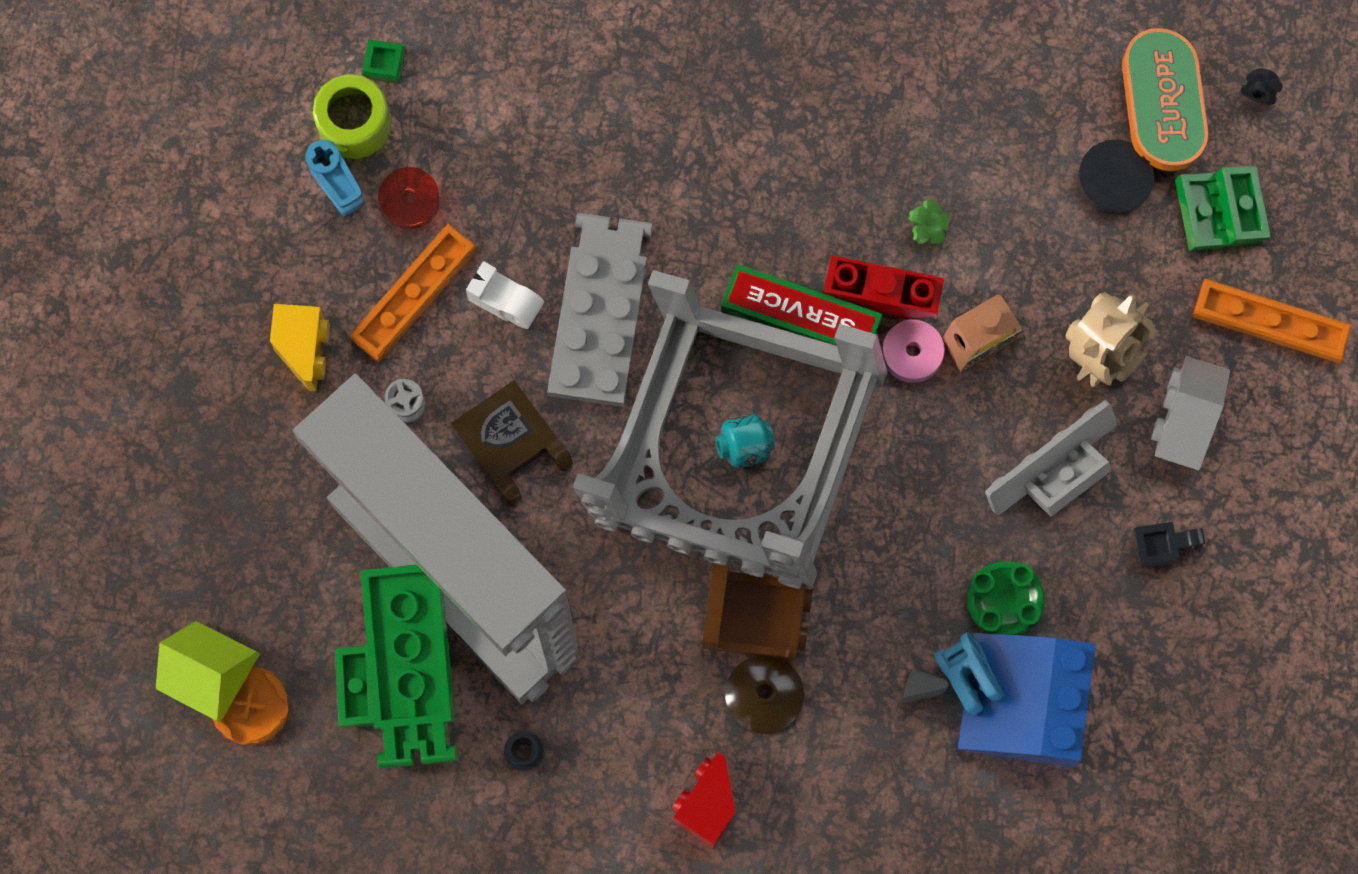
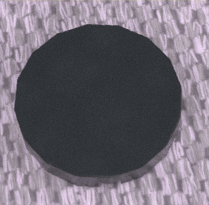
M1122 139L1105 140L1092 146L1083 156L1078 171V187L1085 201L1096 210L1104 213L1127 214L1139 208L1149 197L1154 183L1153 166L1150 165L1151 161L1147 160L1144 156L1141 158L1131 142Z

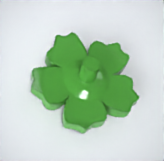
M925 200L923 206L910 211L908 219L917 225L912 229L914 233L913 240L917 241L918 244H923L927 241L928 244L939 246L945 240L943 231L948 230L950 220L947 213H941V206L934 200Z

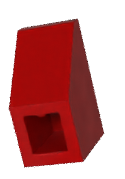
M717 752L713 760L709 757L703 760L694 774V777L699 779L691 792L684 789L671 808L676 812L673 817L674 823L712 849H714L736 815L726 759L720 752Z

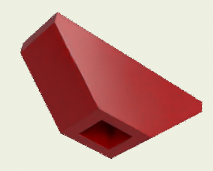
M831 255L823 293L881 313L882 317L896 320L937 317L945 278Z

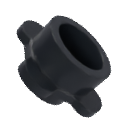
M1259 68L1247 74L1246 80L1248 82L1246 85H1242L1240 91L1245 97L1251 98L1255 102L1272 105L1276 103V93L1282 91L1283 85L1276 73L1268 69Z

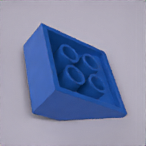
M974 633L973 636L982 647L987 662L1005 697L999 701H992L987 698L984 692L979 689L980 685L971 672L969 680L974 689L978 691L977 695L983 705V710L977 715H972L963 706L957 750L1076 768L1081 761L1096 644L1050 637Z

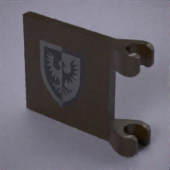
M515 380L451 423L452 427L510 506L521 501L522 496L519 488L508 475L546 450L559 470H566L573 464L569 451L555 436Z

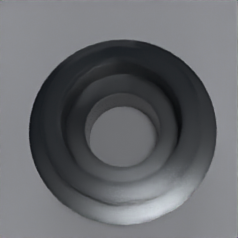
M529 731L514 733L508 738L504 746V756L507 763L519 771L534 769L540 764L544 755L541 740L537 735ZM521 745H528L532 749L531 755L528 758L523 759L517 756V749Z

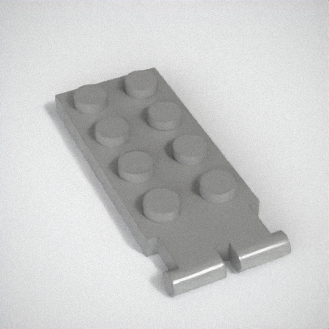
M577 212L575 228H582L579 247L571 246L547 390L548 396L624 407L647 265V257L640 256L643 237L651 238L653 223L619 219L618 229L615 231L609 230L610 217Z

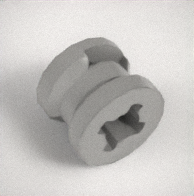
M399 379L391 383L386 389L384 396L386 405L405 424L419 420L424 414L426 407L425 398L421 388L414 381Z

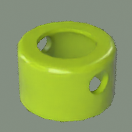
M345 74L335 77L321 87L314 99L312 114L320 139L332 142L338 148L343 158L360 159L370 156L382 148L391 132L392 118L385 94L376 82L365 76ZM350 94L366 95L371 99L373 106L372 114L361 127L352 130L342 129L334 125L329 119L328 108L340 97Z

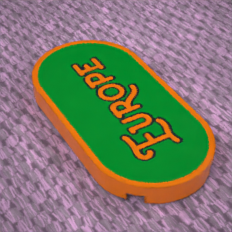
M1163 28L1145 30L1130 41L1122 59L1131 140L1135 151L1141 158L1144 156L1147 160L1151 161L1150 165L1165 171H1178L1193 164L1204 151L1208 141V126L1198 56L1191 43L1177 32Z

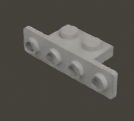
M1104 400L1096 407L1090 408L1070 427L1058 432L1050 442L1035 453L1025 457L1021 464L1005 476L997 478L985 491L991 510L998 516L1028 494L1052 517L1111 472L1109 461L1091 445L1117 426L1112 405Z

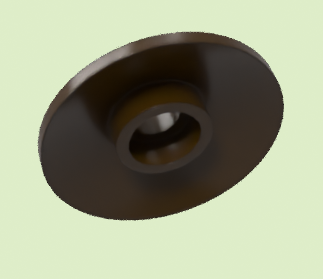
M759 655L743 661L733 670L727 681L725 698L731 716L740 726L755 733L770 734L785 729L797 718L803 706L804 688L799 674L788 662L777 657ZM763 685L769 686L773 691L772 696L767 699L761 698L757 693L758 688Z

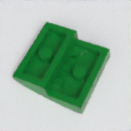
M1256 166L1222 167L1216 173L1183 174L1175 179L1189 251L1240 246L1271 238Z
M367 645L336 648L338 726L341 728L374 727Z

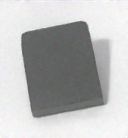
M913 669L908 676L900 703L943 695L949 682L946 679Z

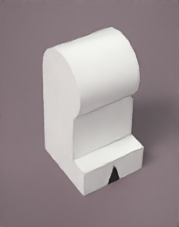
M484 261L466 289L470 302L507 322L510 321L525 329H529L544 304V300L535 292L500 274L495 267Z

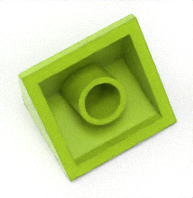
M195 621L159 643L156 689L220 723L260 654Z

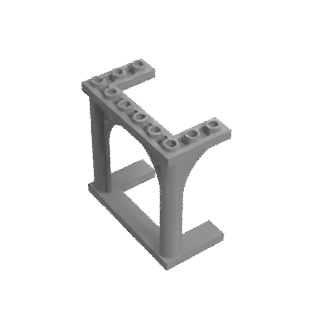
M653 270L648 286L665 321L625 430L613 456L603 471L594 478L578 473L572 488L581 500L580 503L587 509V513L595 520L594 524L600 528L616 532L618 527L632 531V537L648 543H653L654 538L668 542V548L683 554H689L690 550L705 554L704 559L718 565L726 566L727 561L742 565L741 570L753 576L763 577L764 573L779 577L778 582L792 588L800 589L802 583L813 587L817 575L813 564L874 387L876 384L883 386L887 375V368L878 335L839 324L834 337L837 346L701 307L690 280ZM697 332L841 374L809 468L802 482L779 506L755 517L728 520L702 514L685 504L673 492L662 471L659 454L662 429ZM649 451L651 453V458H647ZM646 468L654 471L653 479L643 480L638 483L640 477L645 479L644 472ZM651 489H659L664 493L663 500L656 507L651 509H641L638 507V499L644 492ZM803 497L802 502L799 505L797 502ZM669 507L676 508L680 512L676 519H673L674 517L670 514L660 515ZM787 512L795 513L789 520L790 524H793L791 531L781 519L782 515ZM703 523H712V528L709 531L702 529ZM764 524H773L779 529L781 535L766 531L761 542L759 531ZM742 529L750 531L753 544L748 543L742 536L737 540L736 533Z

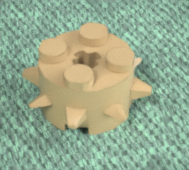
M1106 292L1100 293L1092 302L1091 309L1083 319H1077L1069 326L1065 335L1066 339L1070 341L1069 357L1082 367L1077 376L1078 381L1090 374V385L1092 387L1097 386L1101 381L1111 386L1113 379L1116 378L1122 382L1137 369L1146 356L1141 351L1146 338L1154 339L1155 336L1154 323L1144 316L1149 305L1147 302L1136 309V297L1134 295H1130L1123 302L1118 297L1110 296Z

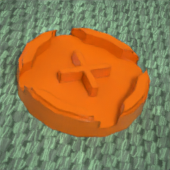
M252 667L222 721L219 723L213 720L215 727L228 740L241 745H259L272 739L284 727L289 715V696L284 684L271 671Z

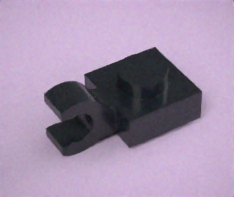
M1173 521L1133 529L1140 569L1178 563L1180 561L1179 551L1202 549L1203 544H1205L1202 528L1175 533Z

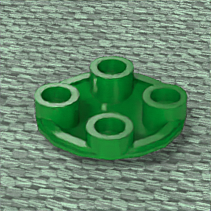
M997 561L984 566L973 575L967 591V607L973 621L984 632L1019 636L1028 632L1039 622L1045 608V592L1040 579L1028 565L1015 561Z

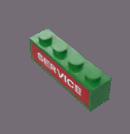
M736 264L721 304L722 313L835 346L837 345L834 337L839 324L877 334L882 318L881 313Z

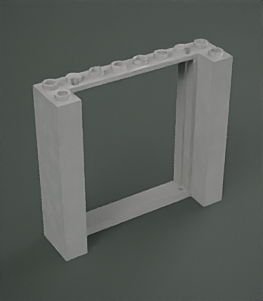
M356 373L293 429L297 440L340 484L327 496L331 506L389 567L417 564L444 592L446 624L449 630L521 705L528 699L531 702L536 701L548 689L549 685L546 682L556 672L563 675L576 663L578 658L575 654L579 652L566 589Z

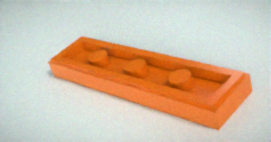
M448 223L349 335V339L379 363L478 251L477 245Z
M1204 279L1192 315L1194 318L1339 364L1343 359L1352 329V324L1208 279Z

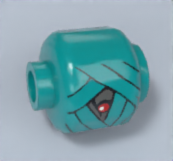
M749 414L725 421L721 427V435L715 437L719 457L721 459L727 458L728 462L736 469L767 461L771 450L775 449V437L771 424L768 420L763 421L757 414Z

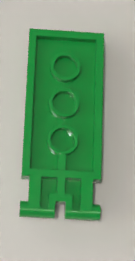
M417 564L360 570L374 728H382L384 752L378 753L377 756L379 768L415 765V749H420L422 764L458 761L457 745L450 746L448 722L455 721L444 592Z

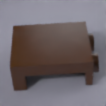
M713 565L702 649L755 656H770L796 661L797 650L805 651L808 628L800 626L802 612L810 613L813 589L805 588L806 584L803 583L800 589H796L778 582V578L757 577L745 573L728 571L729 566Z

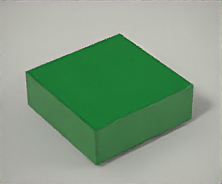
M368 39L361 74L370 80L400 84L406 53L405 44Z

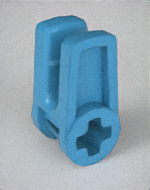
M319 140L311 144L306 152V162L311 176L343 216L355 212L363 206L364 199L338 148L327 140ZM324 157L331 164L325 167L318 160Z
M966 632L960 636L961 641L947 650L939 649L934 653V656L966 711L972 715H977L983 710V705L977 695L978 691L974 689L969 680L971 672L980 685L979 689L984 692L987 698L992 701H999L1005 695L987 662L982 647L970 632Z

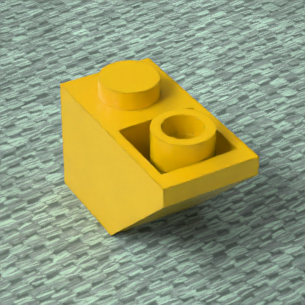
M274 304L270 342L275 352L309 391H317L318 380H324L326 359L325 357H320L322 343H328L329 320H324L320 307Z

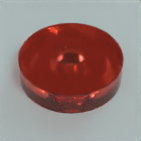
M403 167L394 170L382 181L378 192V201L384 217L391 224L402 229H416L426 225L435 217L440 205V195L437 184L430 174L419 168ZM408 193L416 196L415 200L411 203H406L402 200Z

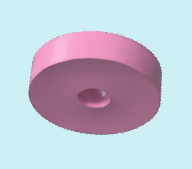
M906 320L896 324L889 330L883 342L882 354L886 368L895 378L904 382L917 383L931 378L940 368L944 356V343L941 335L932 325L921 320ZM909 346H915L920 350V354L914 357L907 354L906 349Z

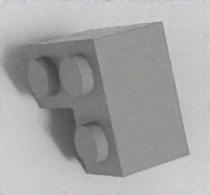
M1185 356L1181 369L1173 368L1167 385L1168 391L1163 403V408H1167L1168 412L1165 419L1158 417L1151 436V440L1157 441L1154 456L1200 470L1224 406L1230 369L1189 356Z

